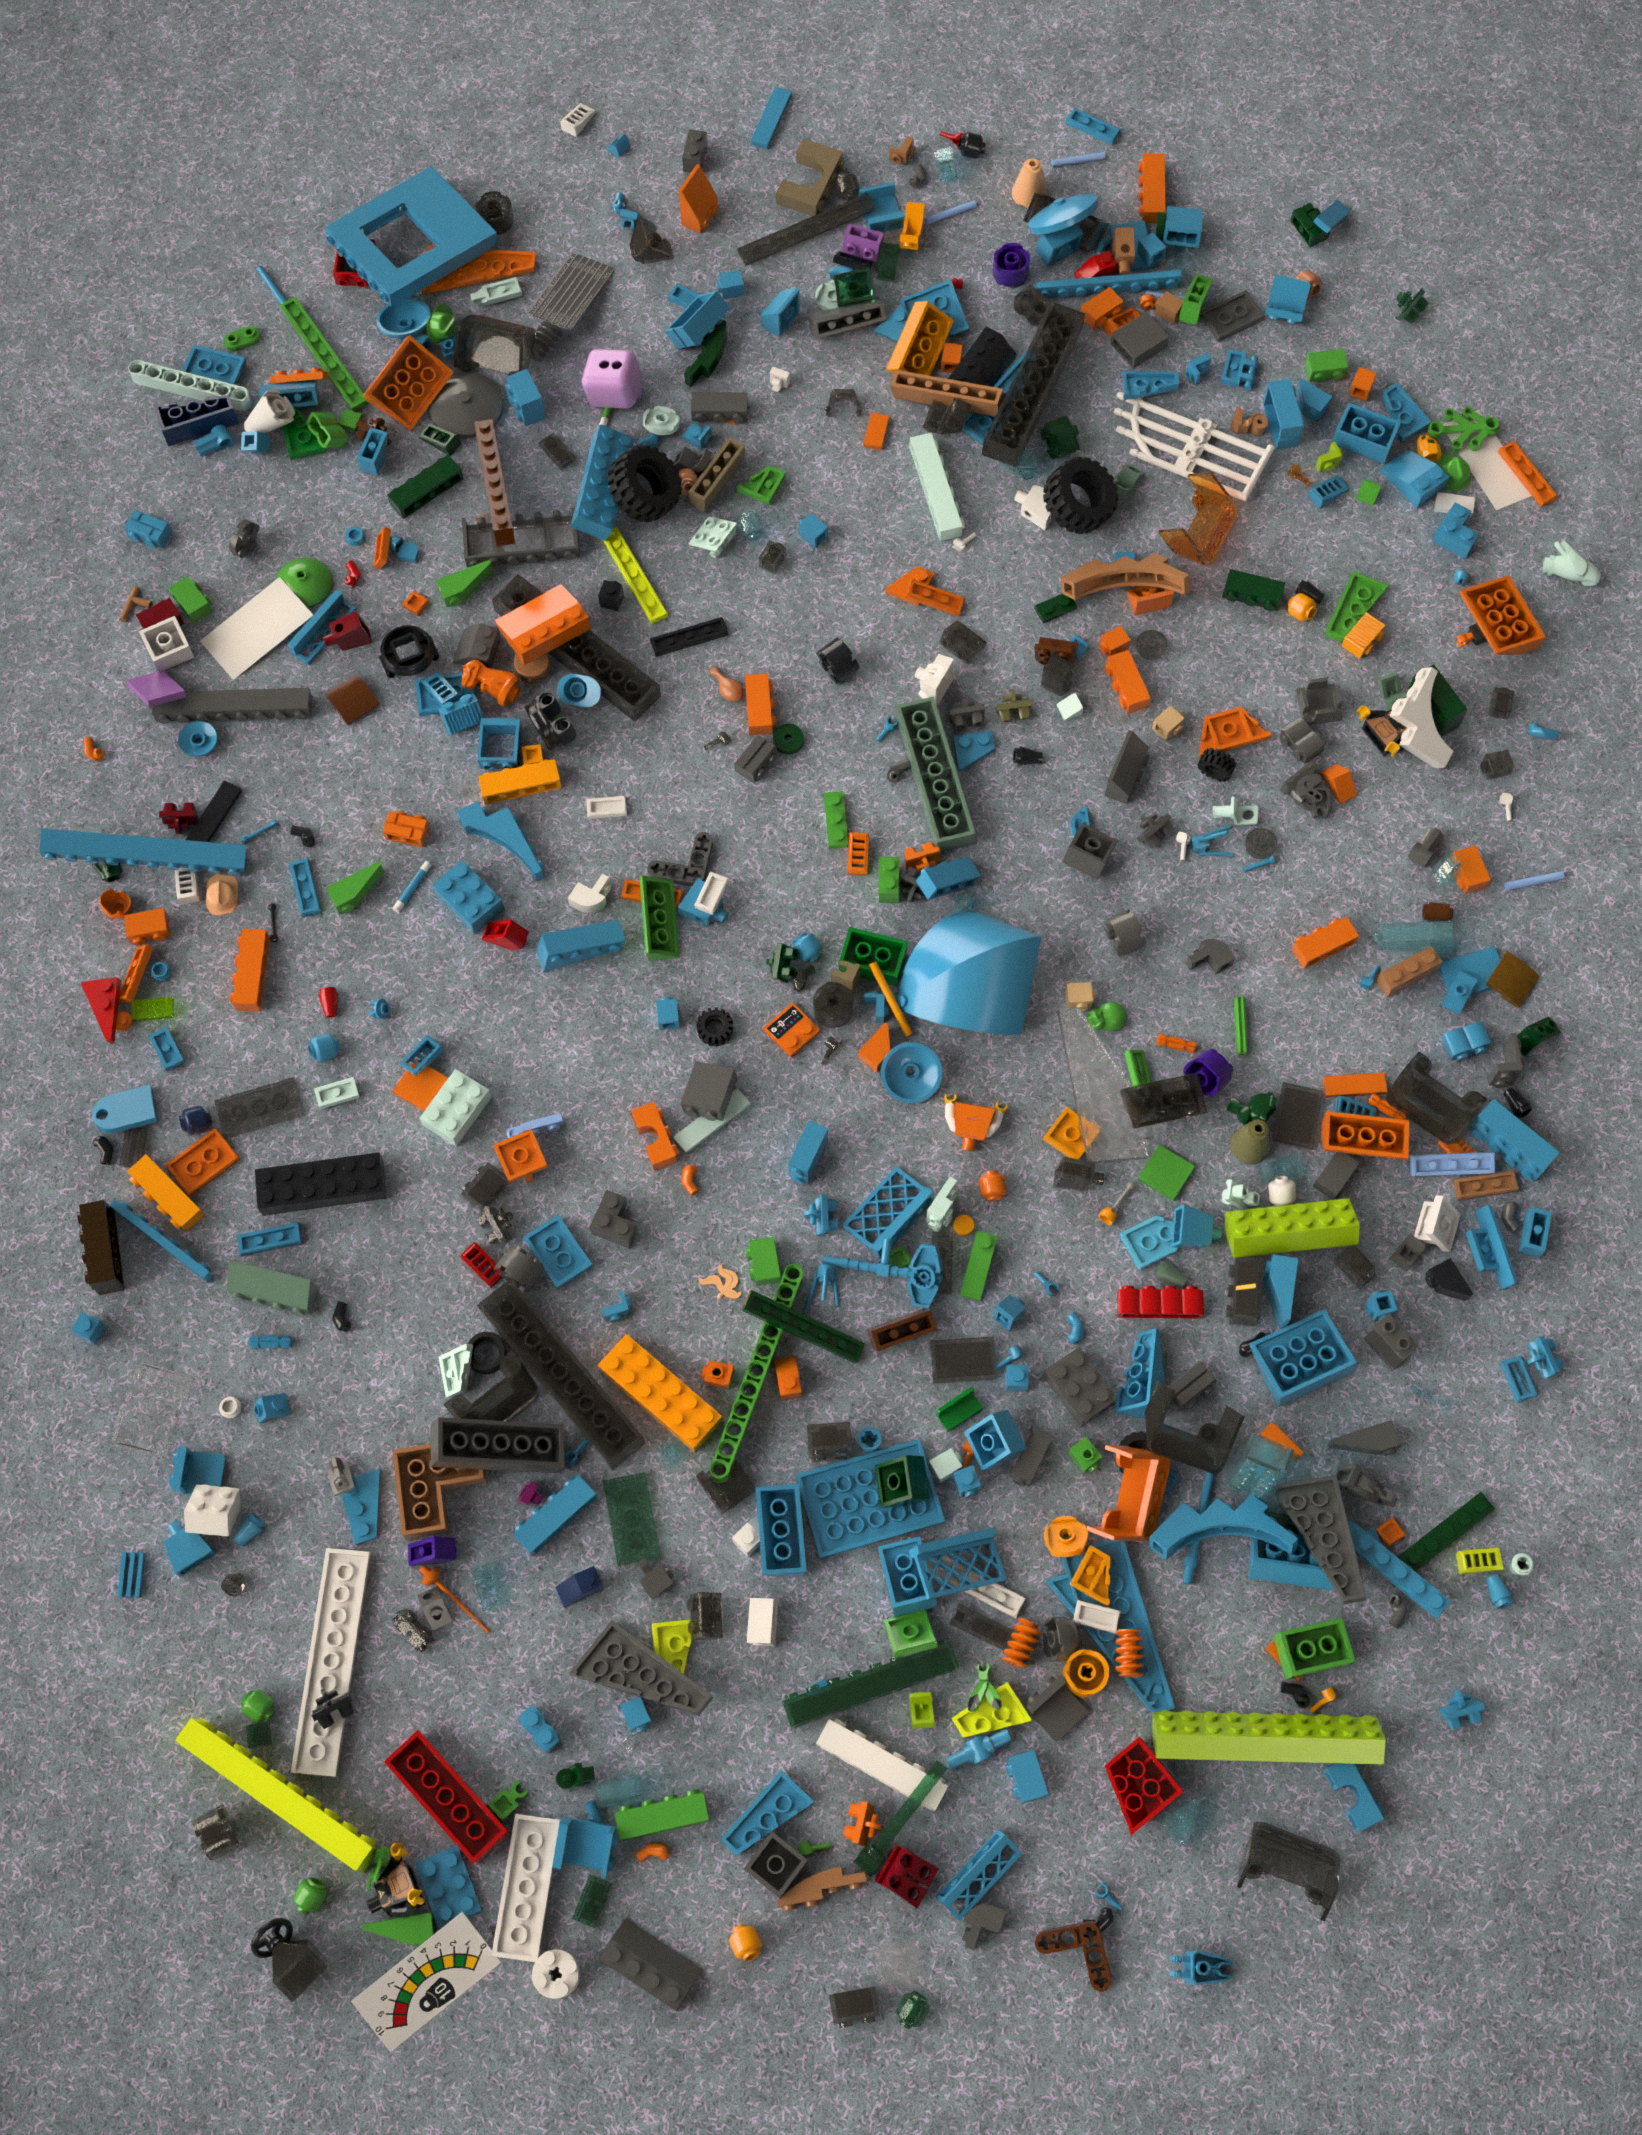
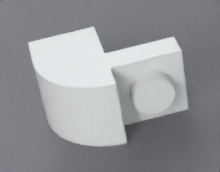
M602 874L592 889L578 882L568 897L569 906L584 913H595L602 910L607 905L605 896L611 890L609 877Z

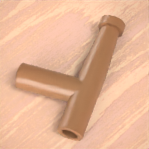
M133 586L122 615L119 617L120 621H127V617L134 604L146 608L152 606V601L138 597L140 588Z

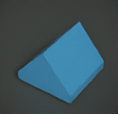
M623 134L617 137L607 147V150L620 157L630 147L627 135Z

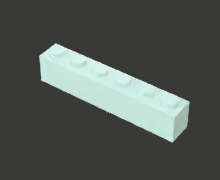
M932 433L910 437V451L939 540L943 541L962 536V529L965 528L964 520L962 517H959V505L957 501L954 502V490L948 484L949 475L947 470L944 471L943 469L944 460L943 456L938 453L939 445L937 439L934 440Z

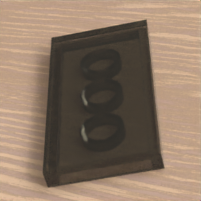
M295 1077L214 1100L224 1139L305 1116Z

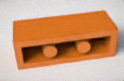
M1126 650L1108 656L1104 670L1106 675L1112 679L1113 691L1118 692L1121 708H1125L1127 714L1149 707L1151 697L1130 651Z
M768 673L745 675L749 735L773 734L772 727H776L775 715H771V710L775 709L774 698H770V692H773V682L768 680Z
M1347 917L1343 919L1336 918L1324 928L1322 926L1312 931V934L1298 937L1294 941L1292 951L1305 969L1356 944L1359 935Z

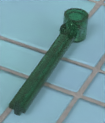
M937 1760L875 1842L873 1844H866L853 1861L870 1877L884 1861V1851L948 1769L942 1762Z

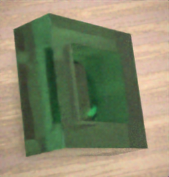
M270 1722L246 1725L249 1749L272 1745Z

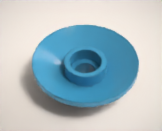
M195 721L187 724L180 731L178 744L185 754L192 757H201L207 755L215 748L218 737L212 725L203 721ZM198 740H202L201 743L196 744Z

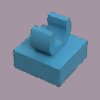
M622 208L620 210L619 216L624 218L621 221V226L625 228L626 223L630 221V229L634 230L636 228L635 221L640 222L642 215L638 212Z

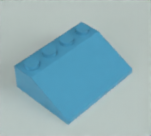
M1325 1309L1249 1343L1268 1390L1278 1407L1353 1373L1357 1364Z

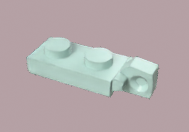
M516 277L484 285L478 292L470 294L473 307L482 304L483 306L523 296Z

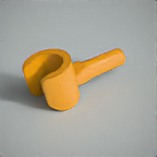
M1332 1687L1321 1691L1324 1699H1321L1309 1709L1312 1714L1326 1703L1335 1699L1336 1694Z

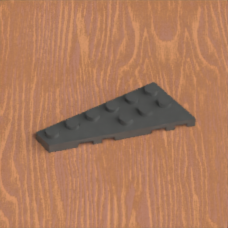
M1331 1475L1271 1485L1275 1496L1343 1604L1366 1601V1594L1337 1476Z
M612 1620L569 1672L571 1676L700 1716L713 1699L712 1695Z

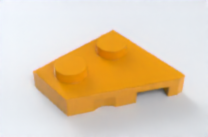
M1092 1545L1089 1546L1069 1584L1105 1606H1108L1110 1603V1599H1108L1110 1556Z

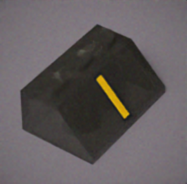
M1264 1255L1236 1258L1233 1265H1229L1228 1277H1232L1231 1285L1228 1284L1227 1297H1230V1305L1226 1306L1225 1317L1229 1318V1324L1254 1327L1260 1318Z

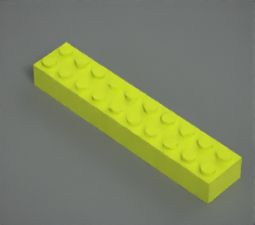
M191 1717L175 1739L178 1744L350 1868L360 1873L366 1871L373 1860L376 1841L367 1835H358L359 1829L346 1821L341 1823L339 1821L340 1815L328 1808L323 1810L321 1808L323 1803L313 1796L307 1795L305 1797L303 1795L305 1790L295 1783L289 1782L287 1784L285 1782L287 1778L273 1769L269 1771L267 1769L269 1765L255 1756L249 1757L251 1752L237 1743L231 1744L234 1740L219 1730L215 1732L216 1727L201 1717L199 1720Z

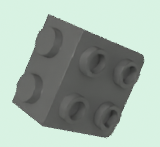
M1511 1033L1504 1043L1505 1063L1496 1064L1487 1078L1489 1086L1495 1085L1496 1088H1503L1509 1084H1514L1522 1070H1524V1059L1520 1056L1521 1041L1517 1039L1516 1033Z
M1061 1676L1057 1679L1051 1677L1043 1685L1046 1689L1040 1694L1036 1691L1027 1700L1030 1704L1026 1707V1710L1054 1741L1060 1740L1087 1714L1086 1708L1065 1686L1066 1681Z

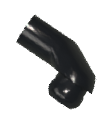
M1259 1332L1254 1339L1242 1342L1239 1346V1354L1242 1357H1248L1252 1354L1249 1343L1267 1335Z

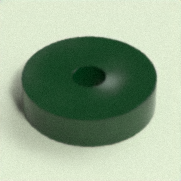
M1158 212L1156 236L1161 242L1163 241L1165 212Z
M783 724L774 731L773 744L776 746L777 751L782 754H794L804 744L803 732L794 724ZM790 737L792 740L786 741L785 738Z

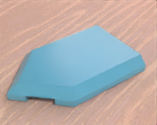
M1157 1215L1120 1233L1123 1243L1139 1270L1176 1253L1178 1249L1171 1247L1173 1221L1166 1220Z

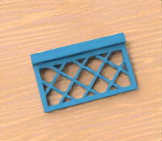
M896 1166L842 1224V1228L869 1248L881 1260L883 1239L891 1238L892 1248L935 1199L933 1191L928 1187H923ZM898 1174L903 1178L904 1184L892 1185L891 1180ZM908 1188H917L920 1191L916 1197H907ZM904 1189L905 1198L893 1199L892 1190ZM890 1190V1199L878 1200V1194L881 1191ZM905 1202V1209L902 1212H894L893 1203ZM891 1204V1213L879 1214V1205ZM876 1205V1214H864V1209L867 1206ZM880 1218H892V1223L888 1227H880ZM877 1219V1228L865 1229V1220ZM862 1220L863 1229L853 1230L849 1227L853 1221ZM878 1232V1239L873 1244L866 1240V1233Z
M994 1527L919 1544L909 1550L911 1559H915L927 1600L1007 1580L994 1541L996 1536ZM984 1545H989L991 1551L989 1558L979 1553ZM963 1550L973 1554L970 1563L960 1557ZM946 1554L954 1559L951 1568L941 1562ZM977 1557L986 1562L983 1571L973 1566ZM929 1559L935 1563L931 1572L924 1568L922 1560ZM957 1562L967 1567L964 1576L954 1570ZM938 1566L948 1572L945 1580L935 1575ZM989 1566L997 1570L998 1578H992L986 1574ZM970 1570L980 1575L977 1583L967 1579ZM951 1574L961 1580L956 1588L947 1583ZM932 1579L942 1585L939 1592L932 1593L930 1587Z

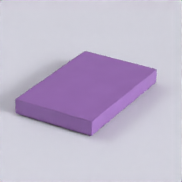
M163 670L126 680L127 686L149 707L186 697L185 690Z

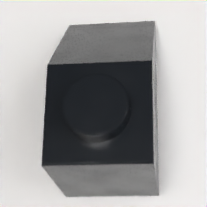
M1451 1258L1430 1268L1425 1274L1426 1283L1431 1289L1434 1288L1436 1293L1467 1301L1473 1295V1292Z

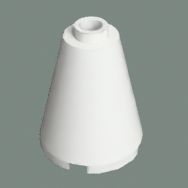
M275 389L266 391L244 422L245 431H259L265 434L291 423L294 420L295 411L286 396L282 398L279 395L280 392Z

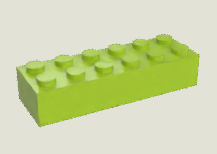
M1349 1198L1225 1212L1224 1231L1233 1258L1358 1245L1360 1224Z

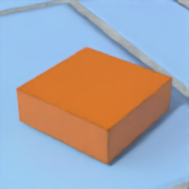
M413 591L402 606L416 616H419L429 604V600Z
M1394 1517L1376 1528L1377 1534L1387 1548L1406 1536Z

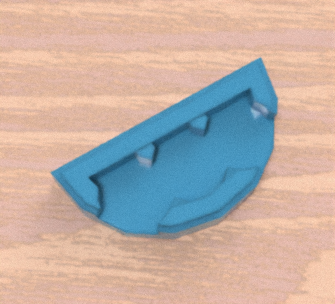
M1088 807L1080 809L1071 819L1070 829L1074 837L1082 823L1091 827Z

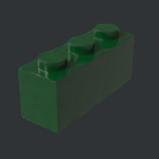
M1229 569L1222 597L1231 602L1239 601L1248 606H1259L1268 611H1278L1286 582Z

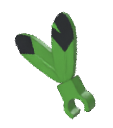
M989 1663L986 1664L987 1670L983 1672L981 1671L982 1667L980 1664L977 1665L980 1682L969 1699L968 1710L970 1712H974L979 1708L984 1696L992 1708L996 1710L1002 1708V1701L990 1683L992 1669Z

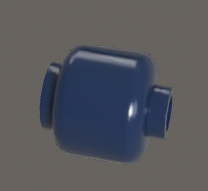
M202 1106L184 1109L182 1115L179 1116L183 1132L186 1131L189 1135L207 1131L208 1123L212 1122L209 1111H205Z

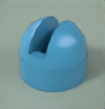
M391 536L389 548L397 553L404 540L398 536Z
M1456 570L1454 581L1458 584L1462 580L1460 585H1465L1469 581L1471 574Z

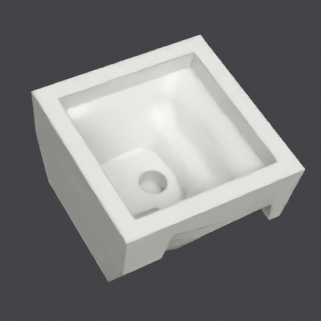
M938 654L932 664H928L925 669L918 667L915 678L920 679L921 690L918 694L922 699L934 696L938 707L954 679L953 658Z

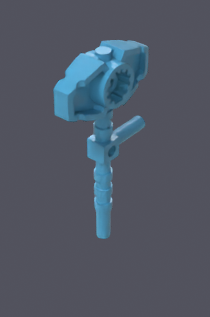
M891 1238L883 1239L881 1261L877 1264L868 1261L862 1262L856 1259L850 1260L849 1258L823 1256L822 1264L839 1266L845 1269L863 1270L864 1272H876L877 1276L883 1277L891 1275L896 1277L902 1276L903 1278L909 1277L907 1285L912 1304L915 1307L929 1308L942 1285L940 1283L943 1278L941 1271L944 1269L937 1245L920 1244L909 1268H900V1266H892V1263H889Z

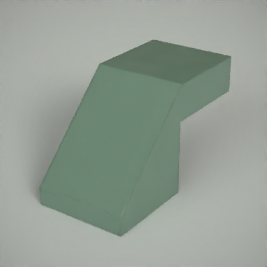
M1130 464L1123 466L1117 479L1113 480L1118 488L1116 493L1122 497L1128 496L1145 473Z
M1394 672L1378 678L1380 695L1388 710L1392 709L1393 704L1398 699L1407 698V694L1401 691L1398 673Z

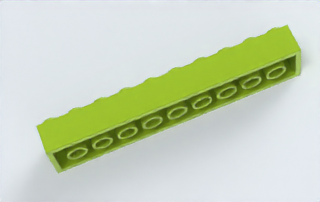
M1161 1710L1159 1712L1153 1711L1152 1740L1156 1759L1384 1764L1386 1739L1378 1718L1370 1715L1351 1717L1349 1715L1328 1716L1326 1714L1310 1716L1301 1713L1295 1715L1273 1713L1271 1715L1257 1712L1239 1714L1237 1712L1215 1713L1213 1711H1206L1204 1713H1194L1188 1710L1182 1712Z

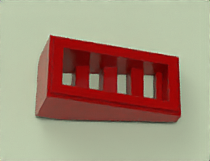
M476 1242L472 1243L460 1255L461 1260L490 1288L502 1278L499 1275L501 1273L500 1269L491 1278H487L497 1263ZM478 1252V1254H477L475 1257H473L471 1260H469V1258H470L474 1253ZM483 1257L484 1260L476 1267L475 1264ZM488 1263L491 1264L483 1273L481 1272Z

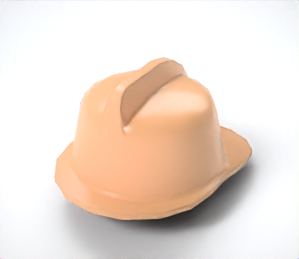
M215 874L209 879L206 886L207 909L214 915L233 912L238 902V882L234 876Z

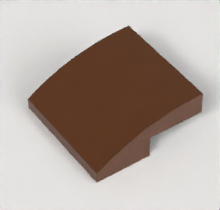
M355 674L325 694L346 725H349L380 705L358 674Z

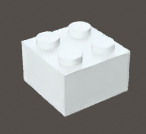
M175 616L139 631L158 671H165L195 658Z
M196 1484L184 1510L185 1532L229 1536L240 1511L239 1488Z

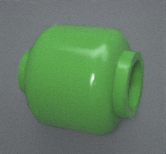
M260 1689L254 1692L251 1690L241 1702L242 1713L257 1724L264 1720L269 1721L275 1713V1709H273L275 1701Z
M314 1877L302 1880L293 1898L294 1903L298 1906L297 1910L303 1914L318 1912L328 1894L325 1883Z

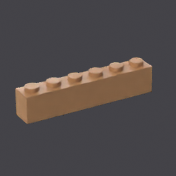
M896 370L891 383L895 399L1000 417L1005 403L1003 389L906 371Z

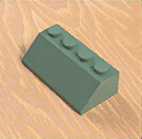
M232 1260L229 1262L227 1291L232 1295L233 1299L244 1301L246 1298L259 1306H264L266 1303L279 1311H284L286 1308L299 1316H304L305 1313L311 1315L319 1292L311 1280Z

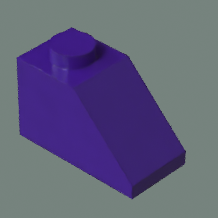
M433 1536L408 1544L409 1566L441 1564L456 1560L457 1548L455 1538Z

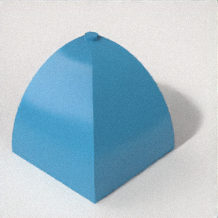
M972 910L952 914L935 924L914 948L904 968L896 1001L901 1011L942 1025L983 1033L1022 1035L1042 937Z

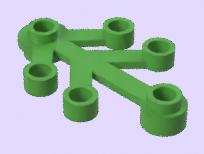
M1465 407L1462 416L1457 414L1454 409L1448 408L1443 415L1446 421H1455L1459 425L1444 426L1439 421H1433L1428 427V434L1432 438H1438L1442 434L1462 433L1458 439L1452 441L1450 446L1452 452L1458 453L1461 451L1463 443L1473 432L1481 431L1469 443L1470 450L1478 451L1481 442L1487 435H1494L1499 431L1500 424L1497 418L1487 417L1485 419L1471 407ZM1472 418V419H1473L1474 421H1476L1477 423H1476V424H1473V423H1471V422L1468 421V420H1470V419Z

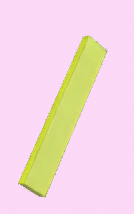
M614 527L606 541L603 540L642 610L651 625L667 618V611L618 527Z

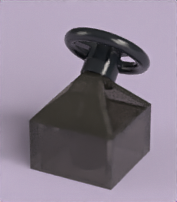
M276 1918L258 1929L251 1942V1951L258 1958L272 1957L273 1983L293 2002L327 1968V1959L308 1939L290 1941L293 1934L292 1923L285 1918ZM282 1925L286 1928L284 1937L279 1932ZM270 1928H272V1931L265 1938L260 1940L262 1935ZM264 1946H266V1947L268 1948L267 1951H261V1950H259L260 1948H262V1947H264Z

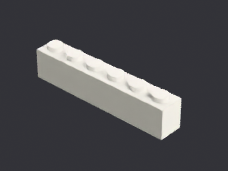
M835 1718L834 1721L828 1720L816 1742L818 1747L931 1811H936L948 1787L944 1784L945 1779L936 1774L931 1777L924 1773L926 1770L924 1767L916 1763L913 1766L906 1763L904 1756L897 1752H894L892 1755L885 1751L886 1746L874 1740L873 1743L867 1741L865 1734L856 1729L854 1732L846 1729L847 1724Z

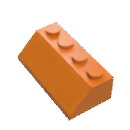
M1326 1111L1321 1126L1322 1146L1325 1151L1408 1160L1409 1120Z

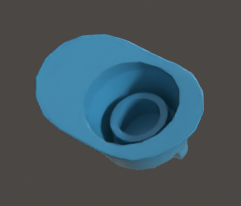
M567 674L559 680L557 693L564 703L579 707H592L600 699L601 688L599 683L592 677Z

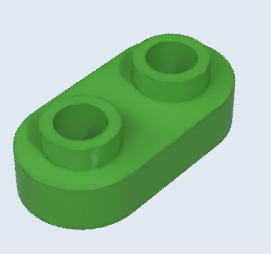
M248 326L227 334L224 337L226 349L234 352L257 344L260 340L259 330L254 326Z

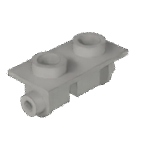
M337 1456L331 1457L329 1460L331 1469L328 1470L333 1494L337 1496L347 1493L349 1490L354 1489L355 1486L348 1462L343 1464L341 1458Z

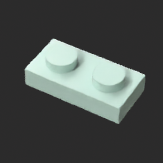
M354 1077L314 1088L320 1110L360 1098Z

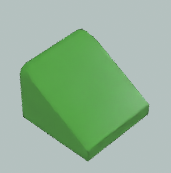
M1364 479L1356 499L1374 505L1381 485Z

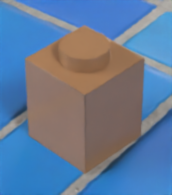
M1166 291L1155 302V315L1174 325L1180 316L1183 300Z

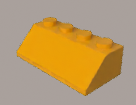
M928 301L915 302L886 370L892 374H895L896 370L930 376L954 319Z

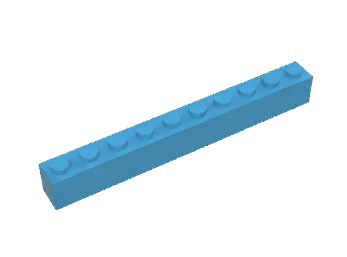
M41 828L39 853L47 860L65 858V861L77 862V859L92 864L104 861L108 865L127 863V866L138 867L140 864L147 865L148 868L153 869L165 866L170 870L188 868V871L200 872V869L214 874L226 871L231 875H240L246 872L248 851L246 845L45 828Z

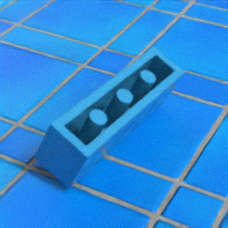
M580 1475L576 1478L573 1476L568 1479L564 1484L565 1487L559 1493L558 1491L554 1492L548 1498L549 1502L545 1506L537 1507L527 1522L522 1521L516 1526V1532L513 1535L532 1557L598 1498L596 1493Z

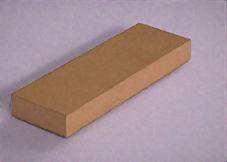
M1515 1170L1453 1179L1452 1181L1457 1201L1519 1191Z

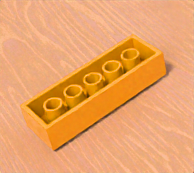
M627 1334L598 1364L601 1373L694 1453L723 1422L722 1415Z

